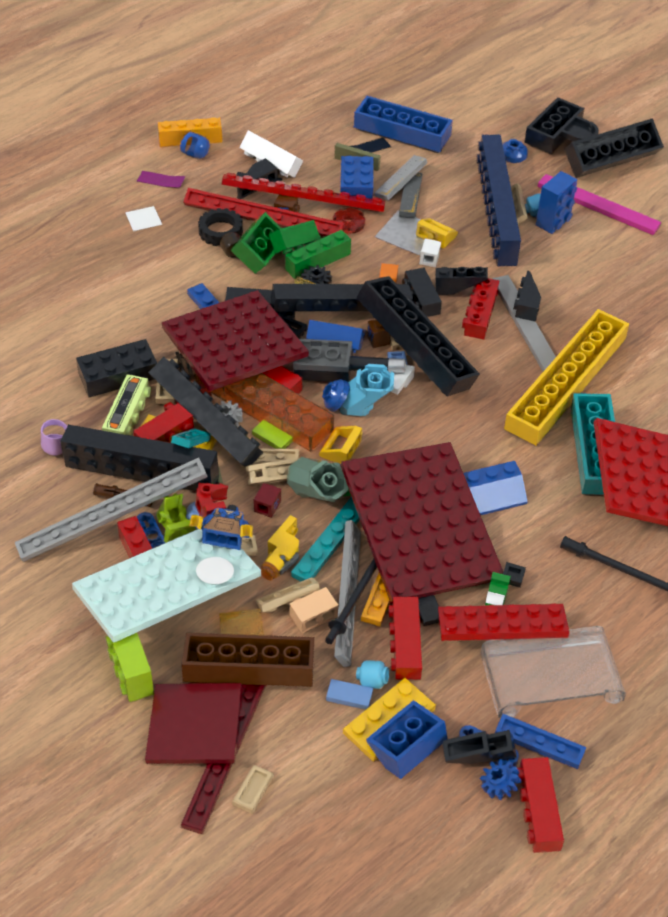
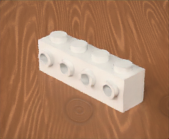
M250 131L247 132L240 146L241 149L245 150V155L251 158L254 155L257 157L256 161L258 162L265 158L269 160L277 169L281 170L280 174L287 178L289 175L295 178L303 163L302 159Z

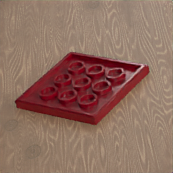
M242 683L155 684L145 754L146 764H235Z

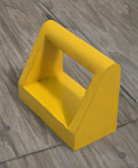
M431 218L421 219L417 222L416 236L424 240L440 241L441 248L443 249L458 234V231Z
M358 426L335 427L319 452V456L339 464L342 461L351 460L362 441V428ZM338 436L347 438L342 449H331Z

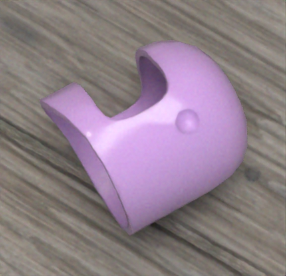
M58 419L47 420L41 427V447L49 455H61L63 452L60 440L63 435H45L43 430L51 425L62 426L66 430L67 425Z

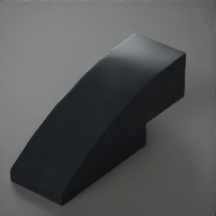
M510 730L487 734L486 731L442 741L446 763H483L517 757L514 738Z

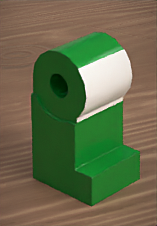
M496 572L492 573L485 606L504 605L511 576Z

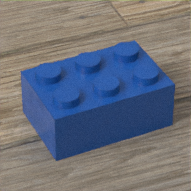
M341 156L340 192H347L352 196L364 195L366 198H373V157Z
M560 171L542 186L536 226L552 234L572 218V207L575 203L574 196L577 191L578 179Z

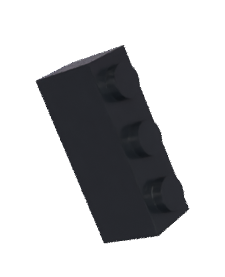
M425 268L405 271L402 284H409L413 302L427 317L441 314L442 301Z

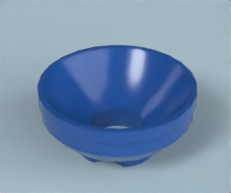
M510 139V141L503 143L505 160L507 162L520 163L527 158V147L521 141Z
M339 379L325 386L322 398L328 410L332 412L337 411L346 400L350 387L347 381Z

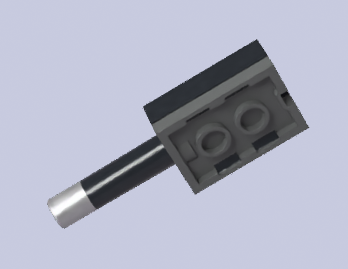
M299 339L309 350V356L296 360L293 363L294 374H298L302 380L334 382L342 379L349 382L351 371H358L359 369L362 371L368 364L385 365L387 371L394 373H405L406 370L405 359L353 356L352 341Z

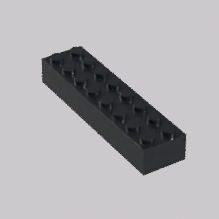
M389 276L365 281L356 298L395 339L396 343L406 351L407 355L417 363L418 367L427 374L429 379L437 385L441 392L448 397L469 390L480 373Z
M69 424L60 440L65 466L72 469L147 482L199 458L208 477L183 489L197 491L198 483L217 484L218 482L217 451L196 447L186 448L174 443Z

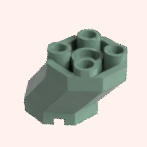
M301 457L288 468L287 483L297 495L303 498L314 497L320 500L335 502L348 491L347 482L339 463H327L328 461L325 460L320 461Z

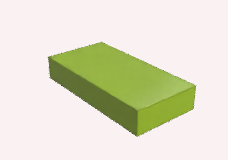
M262 420L252 430L253 436L275 449H285L293 442L291 435L265 420Z

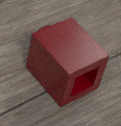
M263 483L253 499L254 512L272 518L281 503V489L274 485Z

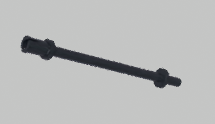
M564 536L560 548L575 553L579 558L587 556L668 591L667 582L589 549L585 542L580 543L567 536Z
M374 558L339 617L331 619L328 623L331 630L325 639L327 644H332L338 634L346 632L347 626L345 621L377 569Z

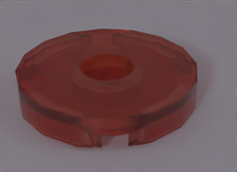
M346 208L343 211L340 209L333 215V221L344 223L343 232L346 234L360 232L365 226L364 214L357 209Z

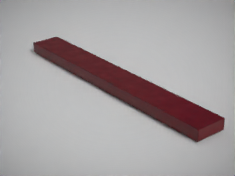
M242 684L236 755L266 685ZM207 764L182 820L181 828L203 835L232 764Z

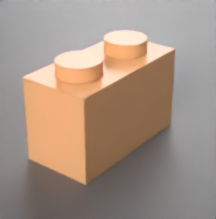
M325 587L303 598L295 599L290 603V617L300 632L304 633L331 619L337 618L338 604Z

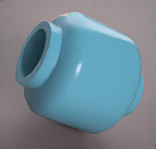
M365 660L361 667L357 668L356 678L360 680L362 686L381 689L384 684L388 683L389 668L382 661Z

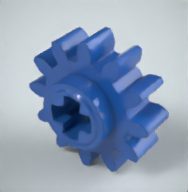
M500 759L498 765L490 762L492 768L490 770L484 768L486 776L480 777V780L483 782L482 789L491 799L496 795L499 800H502L504 794L510 798L511 790L518 791L515 784L521 783V779L518 776L519 770L513 766L511 761L505 764Z

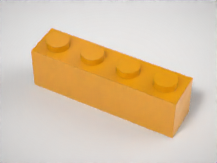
M220 118L158 122L160 147L180 146L182 139L189 132L206 137L209 143H222ZM192 137L188 139L186 145H191Z

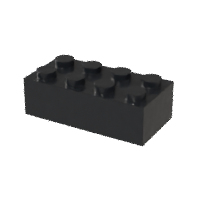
M146 339L76 358L78 374L88 398L120 389L126 375L147 378L148 381L154 380L149 371L157 364Z

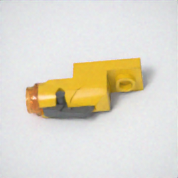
M291 515L267 541L269 555L261 565V575L269 581L279 577L299 560V540L295 537L298 532L297 518Z

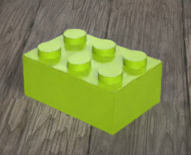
M137 632L114 643L109 636H106L109 658L111 661L113 660L116 678H119L122 695H127L129 702L154 695L151 669Z

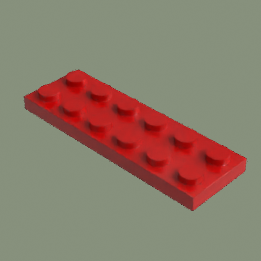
M564 604L438 607L441 641L569 638V627Z

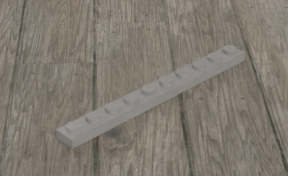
M194 459L14 543L21 560L25 562L208 476L200 459Z

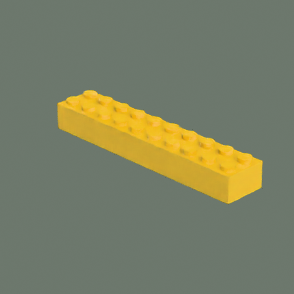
M598 309L506 414L504 429L537 446L572 404L573 394L581 393L625 341L629 323Z

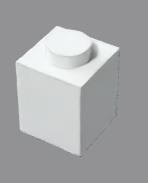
M424 240L419 264L436 267L441 248L440 241Z

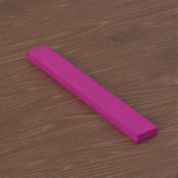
M545 174L538 182L537 187L542 188L553 177ZM577 187L574 196L575 203L651 235H654L661 226V222Z

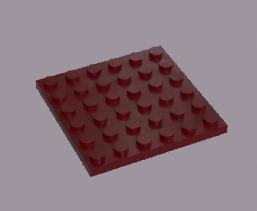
M258 290L161 322L162 329L209 391L309 356V350Z

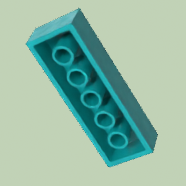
M574 393L570 409L582 494L604 495L594 421L596 418L615 422L611 394Z

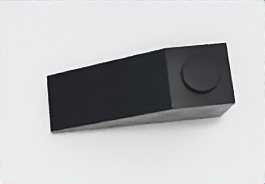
M266 158L253 164L245 174L258 180L260 178L268 179L269 182L278 180L277 167ZM237 187V198L242 199L256 192V190Z

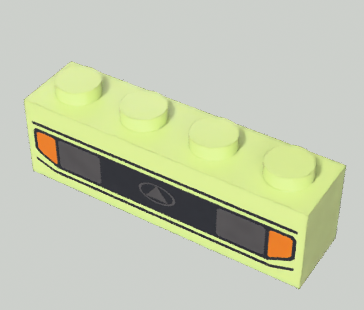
M126 375L102 426V431L132 436L133 426L138 423L139 413L144 410L145 400L151 394V387H149L147 378Z

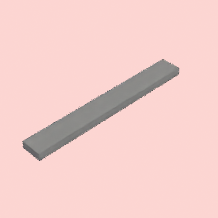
M509 275L493 278L500 280L498 294L541 370L544 372L556 358L555 354L535 321L515 317L516 310L513 307L515 299L519 300L517 298L518 290Z
M352 520L346 521L338 617L357 587L361 531ZM355 606L345 621L347 626L346 632L338 634L336 637L334 657L343 667L351 666Z

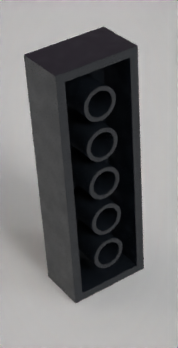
M652 118L571 142L564 150L574 176L578 178L654 155L663 149L664 146Z

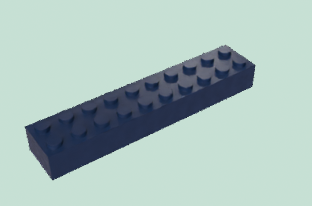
M501 134L481 135V141H478V151L480 152L476 156V162L479 164L478 173L480 174V184H482V194H485L483 202L486 205L485 214L488 215L487 226H490L489 237H492L491 248H494L493 259L496 260L497 266H517L521 237Z

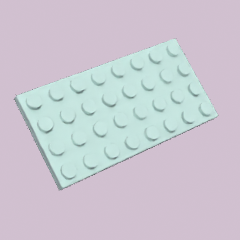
M198 529L73 582L72 588L114 643L260 577L261 569L242 548L237 550L202 543V530ZM221 557L233 565L234 573L224 583L209 584L203 582L197 576V565L206 558Z

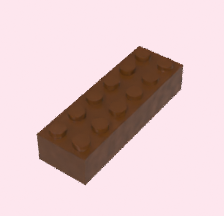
M186 633L182 658L183 682L242 683L248 685L313 687L315 637Z

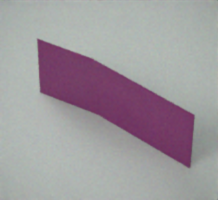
M142 171L137 181L163 187H180L186 176H169Z

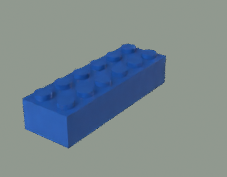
M366 96L354 112V128L435 152H441L452 133V119L371 96Z

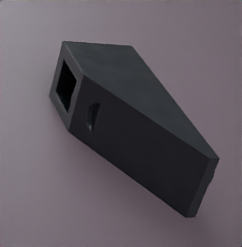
M488 267L436 268L435 284L438 295H454L488 280Z
M527 270L526 277L522 276L520 284L522 288H519L517 293L519 300L515 299L513 309L516 310L515 317L536 322L541 295L531 272Z

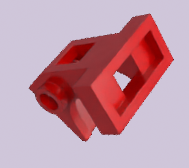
M198 483L195 506L199 516L204 518L212 514L215 508L226 509L224 501L221 500L227 499L228 485H223L222 483L219 485Z

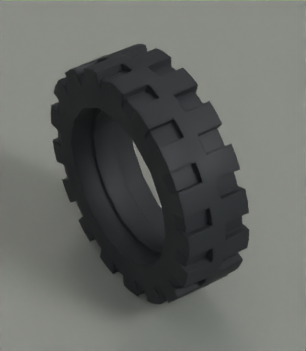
M227 208L211 209L209 212L203 213V216L199 218V236L207 244H212V246L220 245L223 235L228 232H235L242 237V218L233 210L230 211ZM218 222L229 223L233 226L232 229L225 232H215L208 227Z

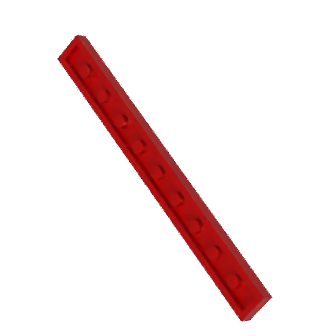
M227 173L222 177L221 185L380 212H384L385 201L377 197L370 199L364 195L352 196L347 192L334 193L330 189L322 191L312 186L305 188L299 184L287 185L282 181L269 182L265 178L258 180L247 175L243 177L236 176L234 173Z
M193 188L187 189L183 201L184 205L205 210L227 208L239 214L240 218L255 221L266 212L283 228L314 220L318 233L322 237L340 230L343 231L345 226L342 222Z

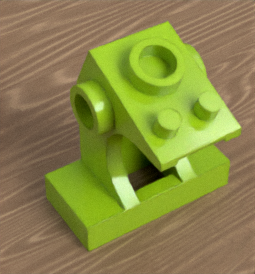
M175 493L170 497L168 495L165 496L156 513L158 522L166 529L165 543L198 530L194 526H189L190 519L186 518V508L182 505L183 493L178 495Z

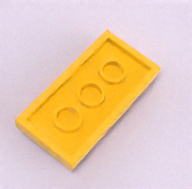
M404 678L344 727L343 734L374 762L378 757L366 741L370 735L413 700L430 712L435 710L436 704Z

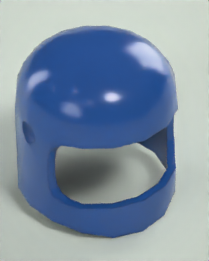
M194 132L187 133L180 144L182 153L197 159L204 158L210 148L209 140ZM192 137V143L190 145V148L186 152V143L188 139Z

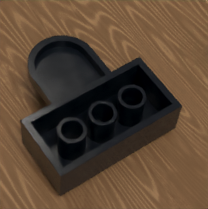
M557 97L526 127L524 143L552 154L566 139L574 142L598 135L599 129L596 124L583 118V107Z

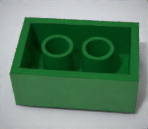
M264 212L252 223L231 251L256 274L275 255L269 234L281 229V227Z

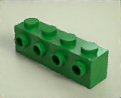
M340 230L285 255V270L294 279H297L304 273V269L309 270V266L316 267L319 265L322 268L351 254V238Z

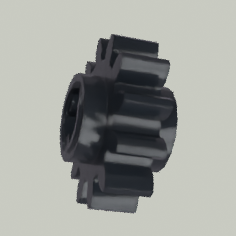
M319 265L316 267L309 266V270L304 269V273L301 274L302 284L332 283L331 271H326V267L320 268Z

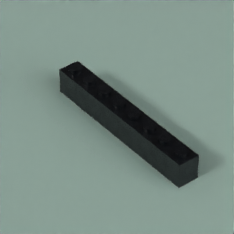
M364 284L272 285L270 298L272 308L276 312L368 311L356 298ZM397 284L413 301L409 284Z
M163 356L149 371V374L190 412L244 467L252 465L264 453L259 448L261 444L253 437L249 439L247 437L249 433L241 425L237 427L235 425L237 421L230 414L226 416L223 413L225 409L218 403L214 405L211 402L213 398L206 391L202 393L200 391L202 387L196 381L191 382L189 380L191 376L184 370L180 372L178 370L179 365L173 359L169 361Z

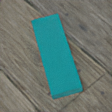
M194 428L172 436L171 443L191 448L210 441L211 434Z

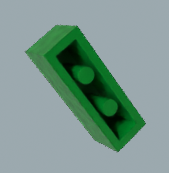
M314 220L281 228L269 234L275 254L279 252L287 254L292 252V249L295 251L321 239Z

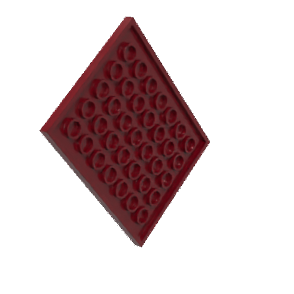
M451 442L341 462V469L390 604H393V597H427L488 584L491 582L493 572L503 574V569Z

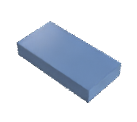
M331 679L326 701L366 710L370 705L373 688Z

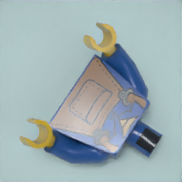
M229 505L227 509L215 508L212 514L204 518L198 515H191L189 526L202 530V543L241 550L242 537H253V526L244 520V514L239 512L238 507L235 505Z

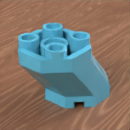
M368 364L364 370L361 371L359 369L357 376L348 382L350 386L346 400L339 408L340 412L344 415H368L369 411L373 409L374 403L393 390L394 373L392 371L390 373L385 365Z

